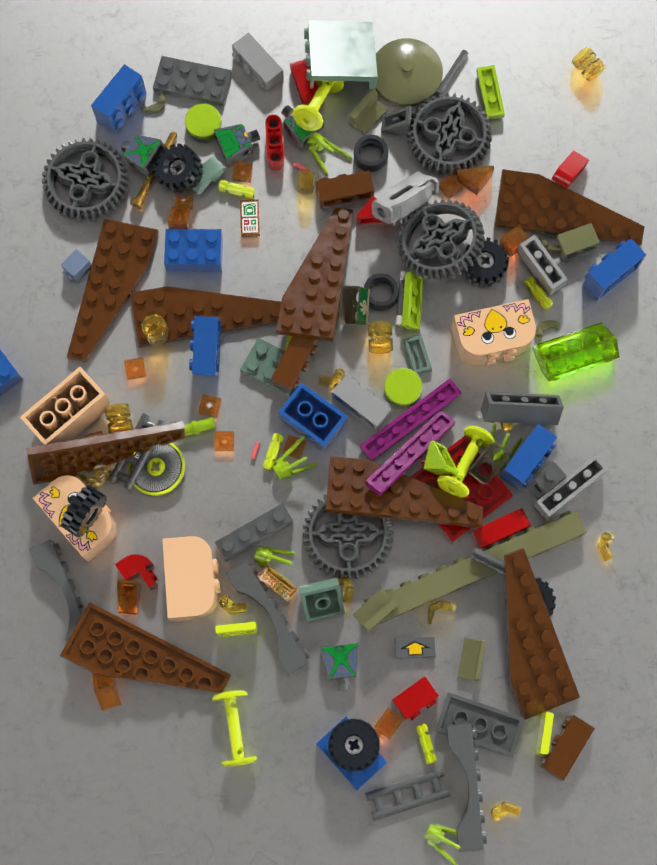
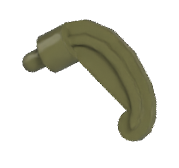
M160 92L157 103L148 107L142 105L141 110L145 113H154L161 110L165 105L163 92Z
M540 236L541 244L548 253H559L562 251L560 245H548L547 240Z
M548 320L538 324L536 327L538 341H541L544 330L554 326L556 329H559L560 323Z

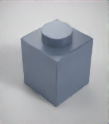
M76 249L61 264L64 270L62 273L69 280L73 279L78 283L91 269V262Z

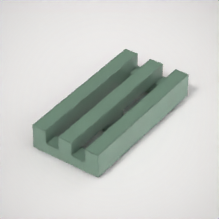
M418 335L403 339L411 369L417 374L432 371L422 336ZM416 340H418L423 358L426 364V367L424 368L415 343ZM409 342H411V344H412V348H413V351H414V354H415V357H416V360H417L419 369H416V366H415V363H414V360H413V357H412V353H411V350H410V347H409V344H408Z

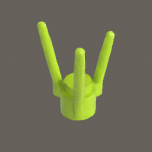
M318 132L313 133L308 138L309 150L313 153L326 175L328 171L316 152L317 150L322 151L326 148L332 153L336 150L348 159H352V156L329 142Z
M493 423L491 435L495 440L496 424ZM509 433L506 434L502 444V447L504 449L506 448L508 439L510 437ZM519 438L509 452L511 456L499 470H503L508 465L509 460L522 442V438ZM502 449L495 451L494 454L492 451L491 457L494 461L500 462L504 459L505 453Z
M302 435L281 458L276 460L277 464L273 468L281 480L317 466L315 462L293 470L295 466L306 461V457L292 464L287 460L284 462L305 439V435Z
M259 546L254 556V561L259 562L258 566L265 568L280 580L292 586L293 583L266 563L270 564L273 559L291 565V561L273 554L294 555L295 553L265 546V548Z
M438 823L436 826L431 824L424 839L428 840L427 844L434 847L453 865H458L450 855L436 844H440L442 841L459 850L460 846L443 837L445 833L442 832L445 831L457 835L456 830L444 827Z

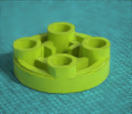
M198 104L190 108L185 116V126L188 134L200 140L214 139V130L221 128V116L218 110L209 104Z
M399 368L389 373L385 379L384 393L390 402L398 406L408 407L419 399L422 392V381L416 372L408 368Z

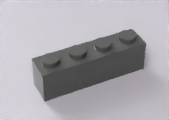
M485 392L480 410L484 422L558 425L564 406L559 395Z
M282 503L217 540L215 544L225 562L292 525L293 519Z

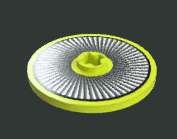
M173 443L164 446L159 444L153 446L134 483V486L140 492L151 496H159L172 491L178 486L185 472V460L178 447ZM143 450L134 452V457L139 459ZM128 463V475L131 474L135 466L131 463ZM153 465H159L160 470H154Z

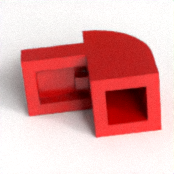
M132 554L115 564L127 583L141 575L151 590L158 586L155 582L158 580L153 570L148 571L154 565L147 557Z

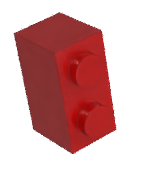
M424 676L393 698L392 702L405 720L410 718L412 721L421 714L420 709L425 706L429 709L436 704V698L439 695Z

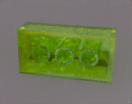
M602 322L532 346L541 372L549 382L620 358L617 338Z

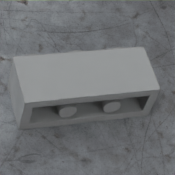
M249 32L232 44V56L237 62H241L244 65L243 67L249 75L252 74L255 77V81L260 87H264L268 91L284 79L283 69Z
M536 235L519 245L518 255L548 296H551L565 286L568 280Z
M345 375L332 391L334 399L376 431L391 414L389 403L383 399L379 400L376 398L375 393L371 389L363 388L360 382L353 376L350 378L348 375Z

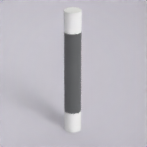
M406 271L400 272L395 324L398 327H402Z

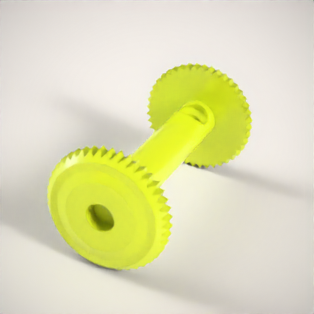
M316 81L319 88L308 106L302 104L294 108L293 118L295 122L305 130H319L323 125V118L318 113V110L329 92L338 93L343 89L344 81Z
M468 426L464 429V435L470 440V443L457 466L459 473L452 475V477L446 475L438 477V484L443 491L459 498L468 496L469 489L462 481L480 447L487 448L495 442L493 436L481 427Z
M244 690L223 692L214 695L212 701L224 700L233 760L221 762L224 767L250 764L257 759V756L245 758L236 702V698L247 696V692Z

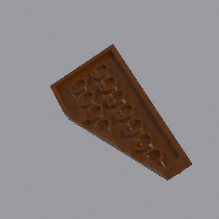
M502 169L494 221L495 226L562 234L591 223L599 240L621 243L622 241L627 242L629 239H632L637 245H642L645 226L570 189H566L540 174Z
M335 207L282 297L276 334L333 342L354 210Z
M104 218L68 349V359L84 363L88 361L98 346L99 340L107 332L109 325L113 319L115 320L129 299L130 293L138 285L144 272L150 267L159 234L158 229Z
M168 286L130 293L139 348L194 338V333L191 332V321L195 320V316L219 317L222 319L221 333L277 324L281 301Z
M171 422L166 425H153L148 428L113 432L102 436L94 435L90 438L73 439L67 442H54L49 445H36L26 448L33 485L52 482L58 477L66 475L76 477L78 472L83 470L87 472L93 471L94 467L100 464L107 466L133 457L134 452L140 450L147 452L154 445L164 446L185 438V428L183 422Z
M330 456L325 512L472 528L482 527L483 507L404 474L381 496H378L365 485V482L382 465L370 460Z
M520 548L504 555L507 600V639L509 643V682L522 716L526 720L578 699L580 695L524 548Z
M90 602L60 654V657L95 675L213 693H222L231 674Z

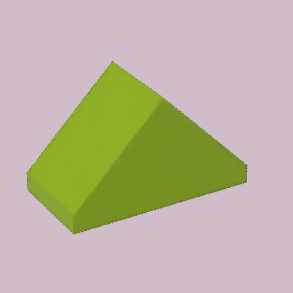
M432 440L429 443L424 469L436 475H457L459 472L447 448Z

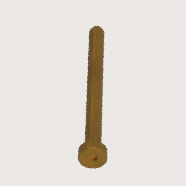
M172 131L164 144L168 149L171 148L170 145L175 141L177 133ZM155 171L150 178L146 177L136 198L131 199L130 204L133 207L142 209V201L155 178Z

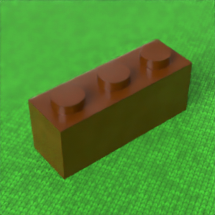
M360 170L350 175L340 174L335 178L324 177L319 179V181H315L320 209L367 200L374 196L370 171Z
M292 336L271 378L272 385L290 393L297 389L302 381L300 379L302 373H306L309 368L310 362L308 361L311 355L314 356L317 352L316 339Z
M575 715L564 719L561 724L563 730L560 735L556 734L550 743L553 745L547 755H543L540 760L542 762L540 767L561 781L565 780L595 729Z

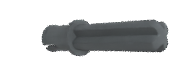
M478 548L474 549L471 555L473 560L505 575L504 561Z

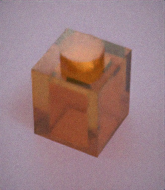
M518 225L501 236L499 245L502 243L504 245L503 250H507L508 256L512 257L517 253L519 245L529 239L522 227Z
M388 707L373 728L376 729L378 737L382 740L385 738L390 739L404 719Z

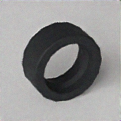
M372 134L358 139L354 147V160L357 166L364 171L370 172L383 168L388 159L389 150L387 143L383 138ZM366 145H376L381 149L382 156L377 161L368 162L361 158V149Z
M374 274L367 279L364 288L371 289L375 283L383 282L391 287L392 296L387 301L378 302L370 295L369 307L378 311L388 310L398 300V283L388 274Z

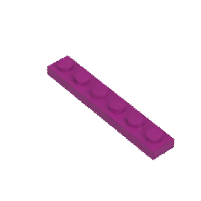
M451 378L362 443L360 445L361 450L370 461L375 460L458 398L462 392Z
M440 410L366 480L365 485L378 496H381L428 451L429 443L432 440L438 442L455 425L456 421Z

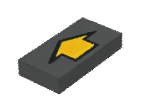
M435 637L395 638L396 659L436 657Z

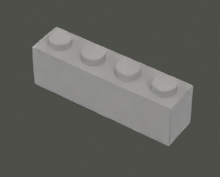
M595 454L536 501L533 506L547 520L604 475L609 468Z

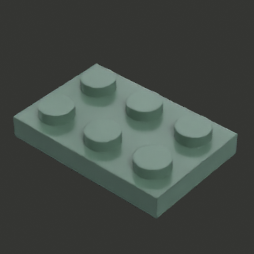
M258 338L240 371L289 397L292 395V393L271 384V378L285 351Z

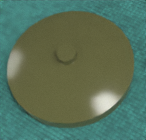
M402 38L387 43L376 53L378 74L376 92L386 102L399 107L419 106L421 102L425 103L427 98L430 100L435 95L442 82L443 67L440 57L431 46L420 40Z

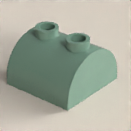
M337 577L298 586L306 622L345 613Z

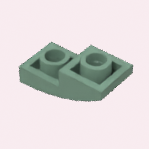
M214 156L203 163V168H201L203 175H199L201 178L200 182H195L197 186L195 188L191 186L200 195L211 181L216 182L226 170V167Z

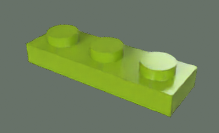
M495 65L478 67L476 72L484 111L486 112L485 116L489 117V120L503 118L505 112Z
M413 272L405 273L402 327L412 331H419L423 278L422 276L417 277Z

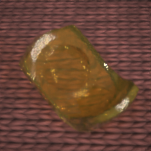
M308 169L299 171L297 190L300 194L311 195L313 193L314 172Z
M101 467L90 478L81 473H78V477L85 485L89 484L96 489L105 484L109 479L111 470Z
M446 601L433 602L428 608V624L432 623L436 610L444 609L455 612L457 605Z

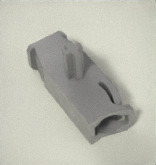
M419 171L385 191L378 200L376 199L372 202L373 216L387 224H391L398 219L401 224H404V219H410L409 214L427 203L432 195L439 193V181L437 178L424 175Z

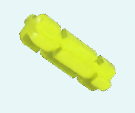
M221 180L219 183L220 191H229L228 193L238 196L245 195L246 198L250 199L254 196V188H245L243 185L232 182L229 184L228 181Z
M533 276L528 277L524 282L526 287L531 289L530 292L538 302H541L540 305L543 309L550 308L553 304L551 299L546 297L547 294L539 284H536Z
M273 434V442L270 443L266 454L267 459L263 463V468L266 470H273L274 461L277 459L280 444L283 441V435Z
M426 724L418 725L416 729L418 734H420L419 739L423 753L426 755L424 756L427 764L434 763L437 759L435 753L433 754L434 748L430 734L428 735L427 733L428 727Z

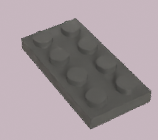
M161 56L153 84V91L223 105L232 72L229 69Z
M448 692L436 731L447 735L446 725L471 723L472 728L476 727L477 740H473L475 745L513 757L525 718Z

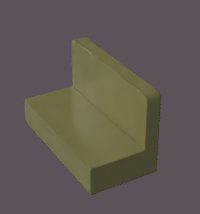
M372 89L349 113L348 122L364 135L388 111V108L377 100L378 93Z
M591 223L557 236L562 249L560 253L562 261L593 251L600 244Z
M381 589L354 612L353 616L367 632H370L392 613L399 604L395 599H391L384 589Z
M464 638L457 678L479 681L486 644L485 640L478 641Z

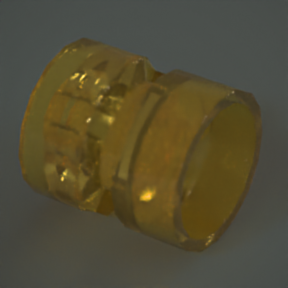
M590 46L582 49L572 60V64L578 71L582 70L581 74L588 82L597 78L606 68L602 60L596 58V53Z
M150 315L143 320L142 331L148 343L160 346L167 342L169 330L161 316Z
M386 321L369 323L368 336L371 338L368 340L369 352L374 354L392 352L393 339L390 338L392 336V324Z
M114 404L104 409L106 420L109 421L107 425L109 434L134 429L132 420L128 418L131 416L128 404Z

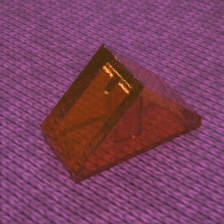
M494 166L457 170L456 181L478 195L491 179Z
M190 207L171 208L168 218L169 229H190Z
M118 579V613L138 614L141 584L138 581Z
M92 673L93 689L102 711L122 705L115 678Z

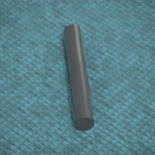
M466 50L461 51L437 89L436 95L443 94L469 54Z

